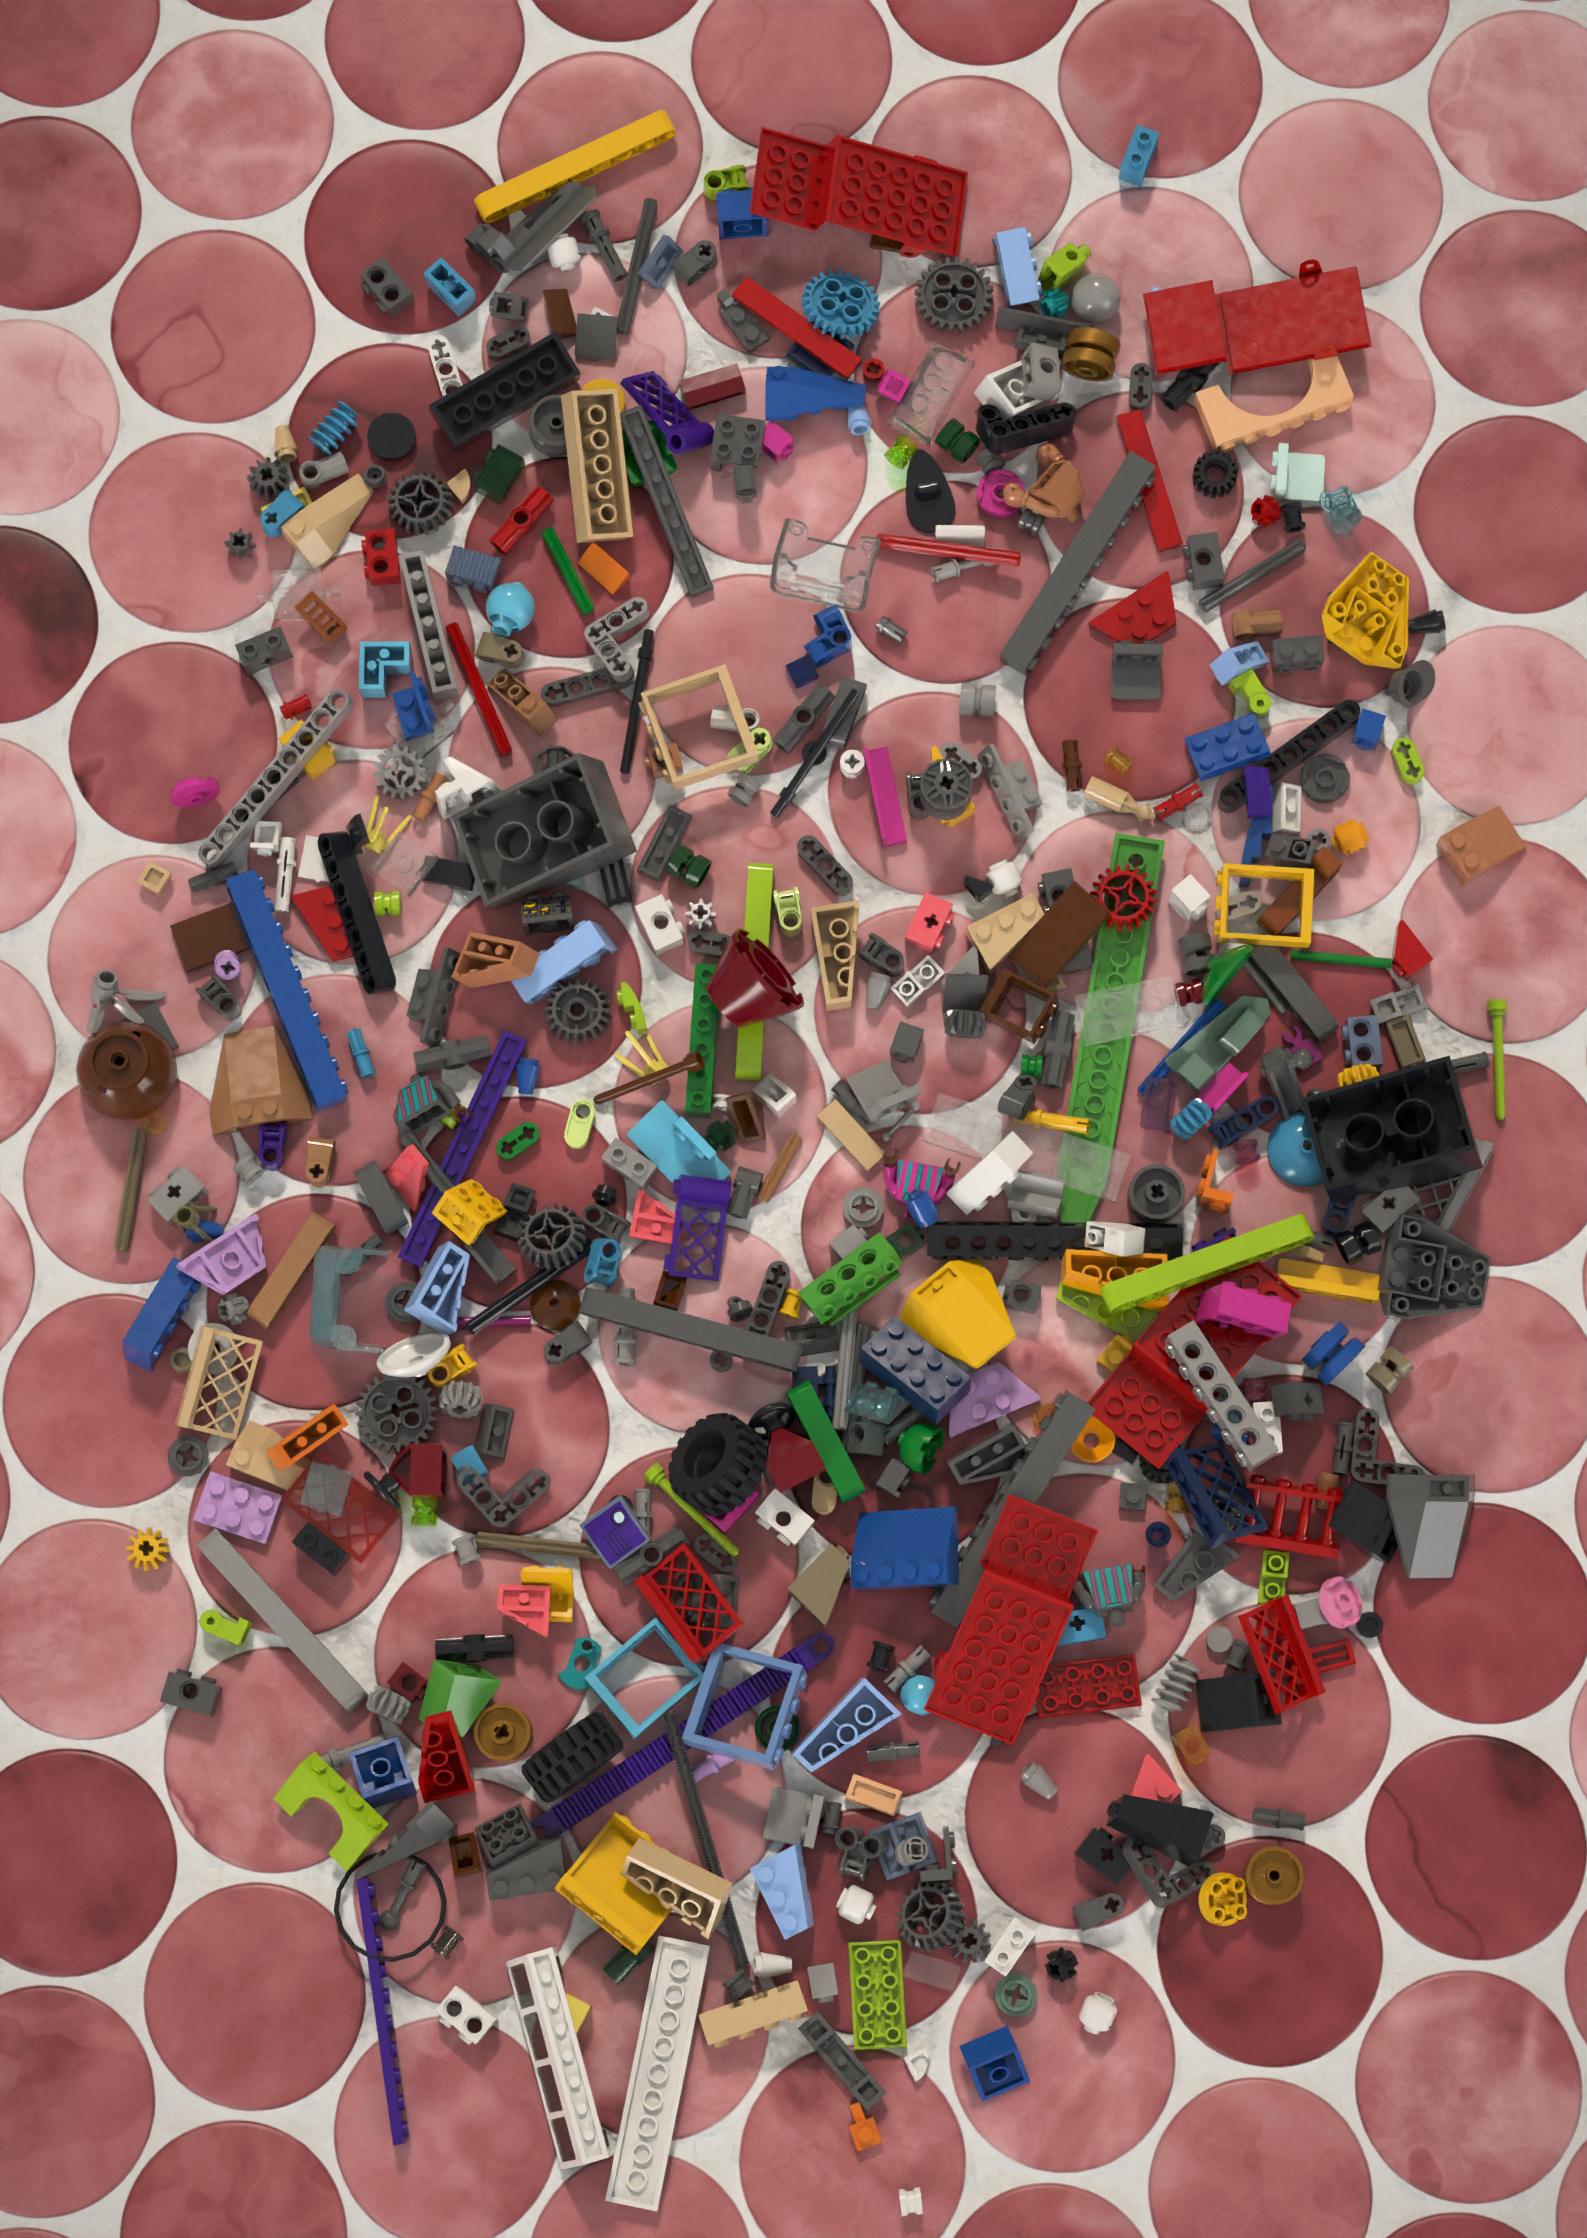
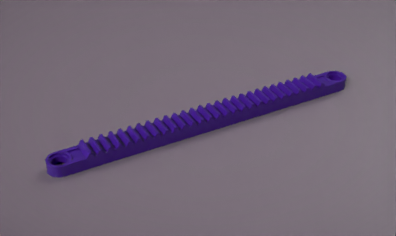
M817 1633L778 1659L803 1665L807 1672L832 1655L834 1641L826 1633ZM818 1639H825L829 1643V1649L825 1653H818L814 1649V1643ZM764 1667L735 1688L729 1690L726 1694L720 1696L711 1703L700 1736L708 1738L788 1685L792 1674ZM688 1718L677 1726L680 1727L678 1730L681 1731V1736H683ZM669 1732L652 1741L532 1821V1828L543 1826L546 1830L545 1837L558 1829L563 1834L676 1759L673 1757L675 1755L673 1752L675 1751H672V1749L674 1748H671L672 1745H670L671 1742L668 1739L670 1735L667 1734ZM684 1743V1745H685V1748H684V1749H686L685 1752H687L688 1750H690L691 1748H693V1747L686 1746V1744Z

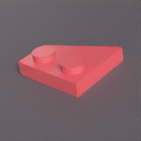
M414 1144L405 1148L384 1175L413 1212L419 1210L423 1204L419 1201L420 1193L425 1190V1175L428 1172L429 1165L428 1161Z
M638 1189L629 1237L671 1245L675 1213H672L660 1202L650 1197L644 1190ZM680 1221V1227H679V1229H681V1228L683 1227V1224L681 1223V1221ZM680 1233V1234L678 1235V1242H679V1243H680V1241H681V1235H682V1233Z
M499 1584L497 1610L499 1613L544 1637H549L551 1586Z
M1147 1754L1144 1757L1131 1796L1170 1803L1182 1790L1155 1760Z

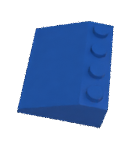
M957 1507L859 1514L851 1558L852 1589L880 1590L959 1585Z

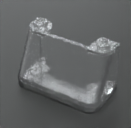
M786 518L773 557L770 580L772 591L781 596L821 605L832 606L836 604L840 609L854 612L865 609L882 539L862 536L857 540L855 547L808 537L809 531L806 524L799 520Z

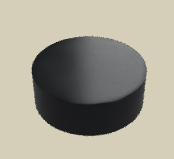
M1374 1612L1363 1613L1356 1623L1358 1633L1365 1638L1376 1637L1383 1628L1381 1617Z

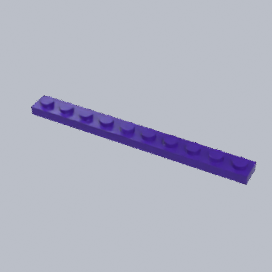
M506 1030L503 1031L467 1108L472 1112L473 1118H470L465 1112L462 1119L465 1124L460 1123L440 1165V1169L454 1187L462 1183L527 1044L526 1039ZM433 1182L398 1255L399 1259L419 1268L423 1267L443 1224L432 1214L443 1196Z
M369 1878L356 1879L366 1953L372 1956H380V1951H384L382 1935H377L376 1925L380 1924L378 1908H373L372 1899L376 1898L374 1882L370 1883ZM367 1956L393 2145L406 2143V2137H410L408 2121H403L402 2111L406 2110L404 2094L399 2095L398 2084L402 2083L400 2067L396 2068L394 2057H398L397 2042L392 2041L391 2031L395 2030L393 2014L388 2015L387 2004H391L390 1990L384 1987L383 1980L384 1977H387V1967L385 1961L381 1962L378 1959H371Z

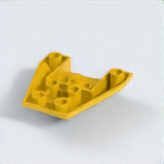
M1372 551L1368 553L1328 596L1321 615L1326 638L1364 665L1399 669L1408 648L1409 578Z
M977 1259L955 1260L946 1263L910 1292L899 1318L941 1353L976 1369L1017 1337L992 1274Z

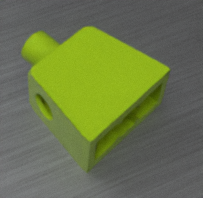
M1068 243L1047 258L1043 263L1038 278L1042 290L1045 292L1051 288H1059V291H1065L1082 275L1086 261L1092 255L1089 247L1082 244L1077 248L1073 243Z

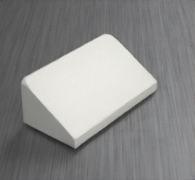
M937 525L935 528V541L984 547L985 526Z
M1285 782L1273 785L1272 833L1300 834L1302 786Z

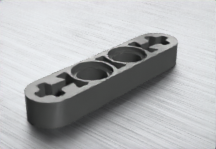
M619 664L616 665L617 670H625ZM606 668L550 682L542 688L541 697L549 707H558L624 689L634 683V669L630 679L624 682L614 680L615 684L611 685V678ZM598 676L605 677L607 680V684L602 688H597L593 685L594 679ZM573 683H580L583 686V691L579 694H572L569 688ZM562 686H565L568 696L564 698L563 693L556 695L555 700L546 697L549 695L550 690H554L555 693L562 692Z

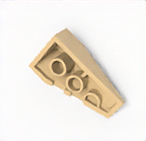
M249 1420L237 1438L226 1465L231 1469L325 1505L334 1481L305 1456L279 1472L266 1453V1450L283 1438L273 1429Z

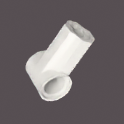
M714 705L710 727L737 732L729 708ZM751 708L743 709L745 719L751 718L755 721L752 726L748 727L750 733L752 730L760 728L758 713Z

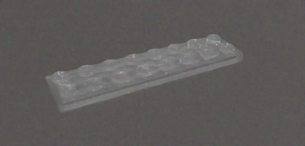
M938 1093L923 1142L982 1160L1013 1131L1033 1152L1018 1170L1064 1179L1065 1188L1116 1204L1131 1154L1032 1122L1021 1121L997 1111Z

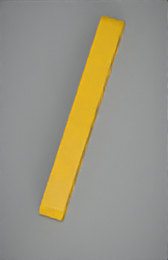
M659 110L479 194L474 199V203L484 223H493L549 197L567 182L579 183L672 139L677 131L667 112Z

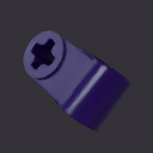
M281 1122V1124H259L258 1155L264 1168L269 1171H276L283 1166L287 1140L286 1122ZM271 1152L277 1153L275 1161H265L267 1154Z

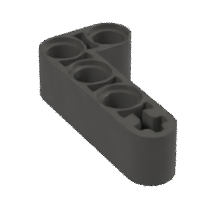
M774 1261L769 1265L746 1327L747 1331L770 1336L778 1314L777 1311L780 1308L790 1280V1270L785 1262ZM778 1269H783V1274L785 1276L779 1277L777 1282L778 1287H776L775 1285H773L775 1281V1275L773 1271L777 1272ZM767 1292H774L777 1295V1300L769 1304L763 1300V1296ZM758 1316H766L769 1319L767 1326H756L754 1322Z

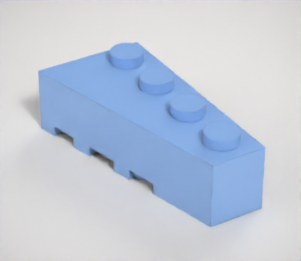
M584 920L574 927V932L568 936L563 935L556 939L554 946L549 950L544 949L538 952L540 955L531 977L511 980L524 1002L533 1005L550 994L552 989H558V984L561 980L564 982L567 979L572 980L579 975L580 968L590 965L594 966L599 963L600 955L607 951L613 954L619 950L603 925L590 920Z
M861 1677L790 1754L809 1772H813L849 1747L860 1742L866 1736L883 1727V1725L900 1716L901 1713L865 1678Z

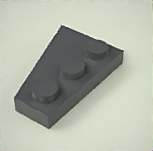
M1195 1530L1154 1583L1153 1587L1174 1602L1241 1556L1224 1542L1219 1547L1210 1548L1206 1538Z

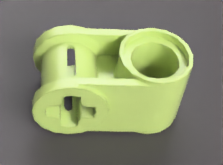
M756 728L751 731L759 761L771 751L773 746L770 734L764 728ZM758 738H759L760 740H763V739H764V740H765V744H764V745H762L761 743H758V744H757L756 739H758ZM740 742L733 747L726 758L731 759L745 754L742 743ZM758 762L738 768V770L748 774L756 767Z
M798 887L782 892L773 890L776 913H778L781 932L787 937L799 935L802 930V916ZM788 919H794L798 922L794 927H787L784 923Z

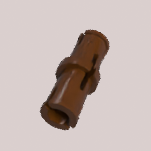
M1066 740L1062 742L1064 754L1062 769L1065 770L1066 791L1076 792L1082 790L1080 779L1082 762L1079 761L1078 740Z

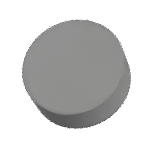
M1217 1626L1207 1633L1206 1643L1213 1652H1225L1232 1645V1634L1225 1627Z

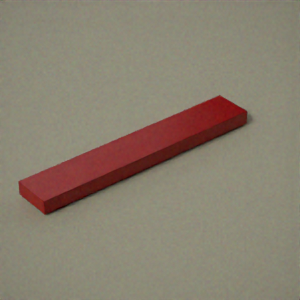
M748 276L732 293V298L844 379L848 380L862 363L860 357L831 338L827 333L822 334L820 328L814 329L813 323L807 322L806 318Z
M1141 409L1117 415V422L1127 453L1129 454L1132 451L1156 466L1154 475L1157 477L1150 489L1146 487L1141 495L1144 496L1142 501L1158 551L1162 552L1183 545V541Z

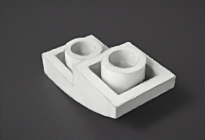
M927 955L914 969L908 971L890 989L908 1007L946 975V972L930 955Z

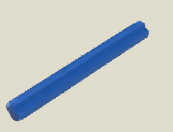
M1218 998L1215 999L1138 1087V1092L1145 1098L1149 1097L1171 1072V1069L1165 1063V1059L1222 1013L1226 1008L1224 1002Z

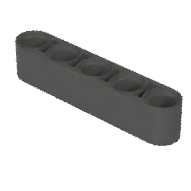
M1252 945L1255 949L1249 957L1316 1043L1319 1044L1339 1029L1336 1020L1277 946Z

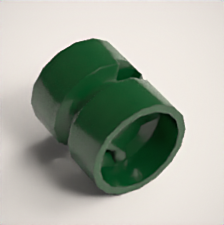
M952 418L945 424L935 439V444L944 451L951 450V455L960 464L965 463L973 455L981 442V438L973 432H965V426L955 418Z
M681 844L672 855L666 868V873L677 879L683 877L684 883L698 889L706 878L712 861L702 855L694 856L693 850Z

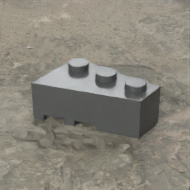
M1010 1423L944 1461L959 1485L1009 1476L1013 1474L1011 1469L1018 1458L1022 1460L1026 1454V1444L1016 1426Z
M560 1829L539 1840V1845L493 1869L491 1864L486 1865L485 1877L489 1901L556 1891L554 1888L564 1874L567 1873Z

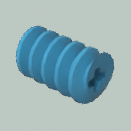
M342 401L336 403L338 409L332 408L330 410L332 416L326 415L324 417L325 423L319 422L317 424L319 430L313 429L311 431L312 437L307 436L309 441L318 450L329 456L332 455L329 449L330 446L335 449L339 448L336 439L342 442L345 441L342 435L343 432L351 435L352 432L348 426L358 427L355 421L356 418H359L358 415Z

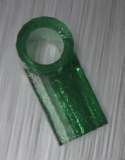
M648 1941L637 1955L622 1945V1949L606 1964L603 1970L619 1985L637 1965L640 1966L654 1952L655 1948Z

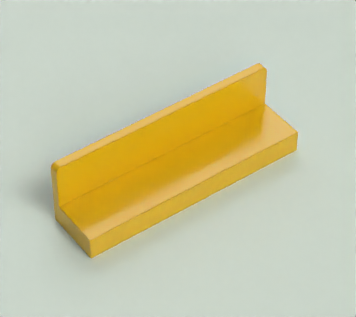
M1280 1258L1278 1261L1276 1275L1298 1292L1374 1305L1379 1300V1274L1287 1258Z

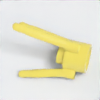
M376 794L366 830L370 843L362 847L380 855L382 850L388 851L391 843L406 827L412 816L408 815L392 835L385 840L386 835L380 831L389 808H384L374 830L373 825L380 795Z
M629 1031L625 1032L630 1042L646 1061L647 1065L643 1068L646 1072L644 1073L618 1053H615V1058L640 1077L668 1067L650 1035L646 1038L657 1061L655 1059L651 1060Z

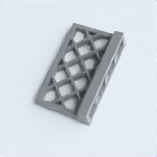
M1475 1138L1483 1168L1463 1173L1461 1176L1454 1178L1449 1177L1447 1178L1448 1180L1435 1184L1430 1182V1185L1416 1189L1415 1185L1412 1186V1191L1418 1197V1193L1432 1189L1436 1202L1423 1206L1421 1204L1409 1216L1427 1219L1424 1210L1438 1206L1440 1216L1437 1222L1429 1221L1450 1233L1494 1152V1144ZM1449 1184L1452 1194L1448 1198L1439 1200L1435 1188ZM1446 1203L1444 1209L1442 1210L1441 1204ZM1421 1211L1422 1216L1415 1212Z

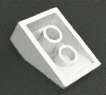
M1021 361L985 376L974 392L982 405L991 404L996 406L1004 418L1037 410L1050 403L1024 396ZM1063 387L1059 393H1056L1051 402L1065 392Z

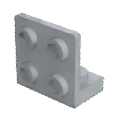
M888 1061L881 1062L847 1078L850 1087L871 1122L911 1105L922 1093L918 1084L909 1088L907 1085L902 1086Z
M774 1787L763 1837L793 1845L802 1842V1847L814 1849L824 1796Z

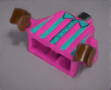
M886 1148L883 1150V1160L885 1161L884 1182L890 1196L896 1198V1204L906 1206L907 1195L919 1188L922 1191L927 1190L935 1205L940 1204L947 1196L946 1193L952 1188L956 1177L955 1174L961 1167L959 1161L956 1168H951L949 1166L950 1158L947 1159L944 1167L900 1160L898 1159V1150L896 1148L895 1155L892 1157L886 1155ZM906 1206L904 1219L914 1221Z

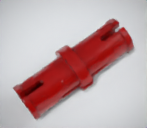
M1194 783L1178 794L1175 792L1171 795L1170 799L1153 807L1152 809L1155 814L1165 809L1163 813L1156 816L1161 822L1179 810L1181 812L1185 810V806L1202 798L1203 793L1201 790L1191 795L1192 792L1199 789L1197 783Z

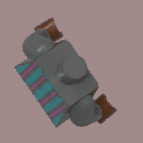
M419 1073L412 1075L410 1078L411 1084L398 1092V1103L393 1113V1119L400 1136L408 1132L415 1135L451 1114L452 1108L455 1110V1119L465 1124L461 1119L463 1112H466L470 1118H473V1114L469 1109L461 1107L459 1104L461 1102L450 1086L440 1080H433L429 1076Z
M1132 1563L1083 1571V1579L1079 1574L1071 1593H1074L1076 1598L1088 1610L1094 1611L1096 1617L1108 1616L1111 1628L1122 1627L1125 1625L1123 1613L1133 1611V1604L1139 1602L1145 1588L1146 1567L1142 1565L1141 1570H1135Z

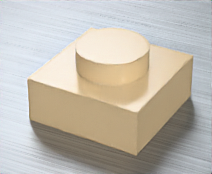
M149 861L137 883L160 896L172 877V873Z

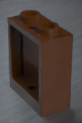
M1003 968L979 1012L985 1014L986 1021L1035 1044L1038 1038L1041 1039L1047 1030L1046 1023L1050 1016L1054 1017L1057 1013L1059 1000L1056 993ZM1012 986L1047 1002L1031 1031L996 1015Z

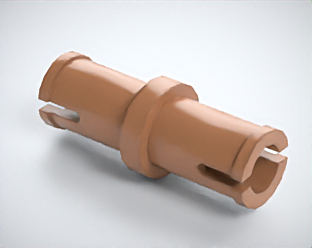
M434 772L426 790H422L420 794L422 798L412 813L414 818L426 823L431 810L437 804L435 791L449 780L446 776Z

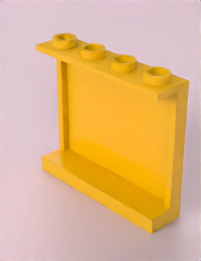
M615 1812L568 1872L560 1879L554 1889L637 1955L672 1911V1908L666 1909L660 1904L661 1901L652 1893L646 1894L621 1875L626 1856L639 1838L653 1845L656 1844L647 1833L636 1829L626 1816Z

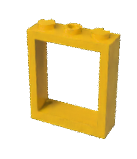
M1224 863L1221 871L1217 870L1216 886H1220V895L1215 897V910H1219V920H1214V935H1218V942L1298 948L1309 947L1312 930L1314 869ZM1230 877L1301 881L1299 936L1227 933Z

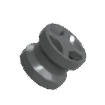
M987 448L975 457L977 463L982 465V471L985 476L995 469H1002L1006 464L1003 458H1000L998 454L990 452Z
M1025 508L1017 529L1020 531L1027 530L1032 536L1036 537L1045 516Z
M741 1968L722 1985L725 1989H729L732 1992V1998L736 2001L754 1986L755 1982L745 1976V1970Z

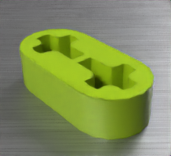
M1399 738L1392 746V757L1402 780L1410 785L1417 784L1424 776V766L1414 743L1408 738ZM1400 745L1404 748H1409L1406 753L1408 759L1405 758L1403 752H1397ZM1409 763L1413 770L1419 771L1416 774V778L1412 775H1407Z

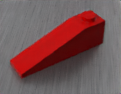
M451 1710L425 1717L418 1785L424 1803L475 1791L471 1763Z

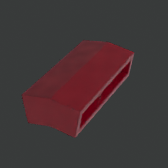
M737 363L679 381L688 410L746 393Z

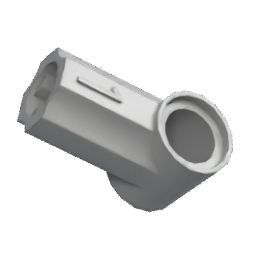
M341 451L318 461H306L302 463L299 469L301 484L307 490H316L322 483L349 473ZM310 472L317 474L316 477L311 479L306 478L305 475Z

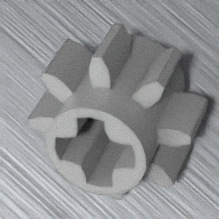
M237 1292L226 1294L225 1298L220 1299L218 1314L223 1321L230 1320L232 1326L240 1324L242 1320L247 1319L246 1314L250 1306L245 1297H238Z

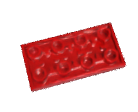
M1135 1654L1049 1664L1038 1689H1040V1692L1036 1699L1038 1718L1142 1706Z

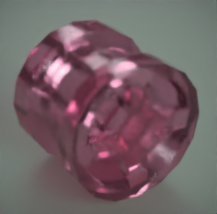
M1246 1139L1232 1144L1237 1154L1235 1158L1236 1164H1249L1261 1160L1260 1154L1256 1150L1258 1146L1257 1139Z
M1244 1378L1242 1385L1245 1388L1242 1394L1247 1402H1266L1267 1397L1264 1393L1265 1389L1268 1388V1382L1260 1379Z

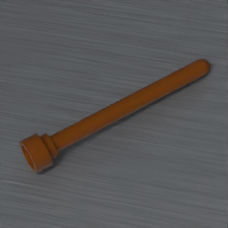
M695 1050L688 1053L683 1058V1061L600 1093L594 1097L593 1101L595 1104L600 1105L686 1070L695 1073L705 1068L704 1059L701 1053Z

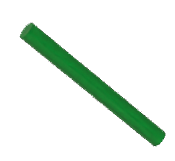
M1291 950L1290 960L1391 968V958Z

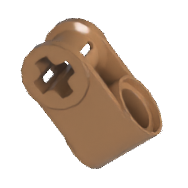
M309 1137L305 1174L310 1184L314 1187H324L330 1181L332 1162L335 1155V1139ZM321 1169L323 1174H319L318 1178H315L313 1174H316L317 1170Z

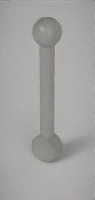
M917 1101L912 1102L906 1114L888 1132L882 1134L884 1142H889L892 1134L911 1114L920 1110V1103Z

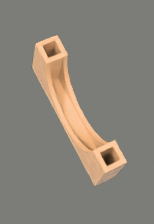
M1338 356L1315 361L1314 358L1308 359L1307 363L1311 377L1308 393L1297 406L1279 415L1258 416L1239 409L1227 399L1219 384L1196 392L1194 403L1215 453L1219 452V450L1226 453L1242 443L1249 445L1256 442L1259 437L1265 435L1272 437L1279 434L1282 429L1288 427L1291 429L1298 428L1305 421L1311 419L1317 421L1333 411L1340 413L1347 410L1352 404L1354 395Z

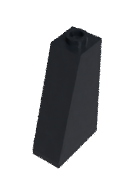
M1123 1794L1119 1799L1113 1800L1110 1803L1106 1813L1109 1815L1106 1825L1190 1866L1200 1858L1214 1813L1207 1810Z

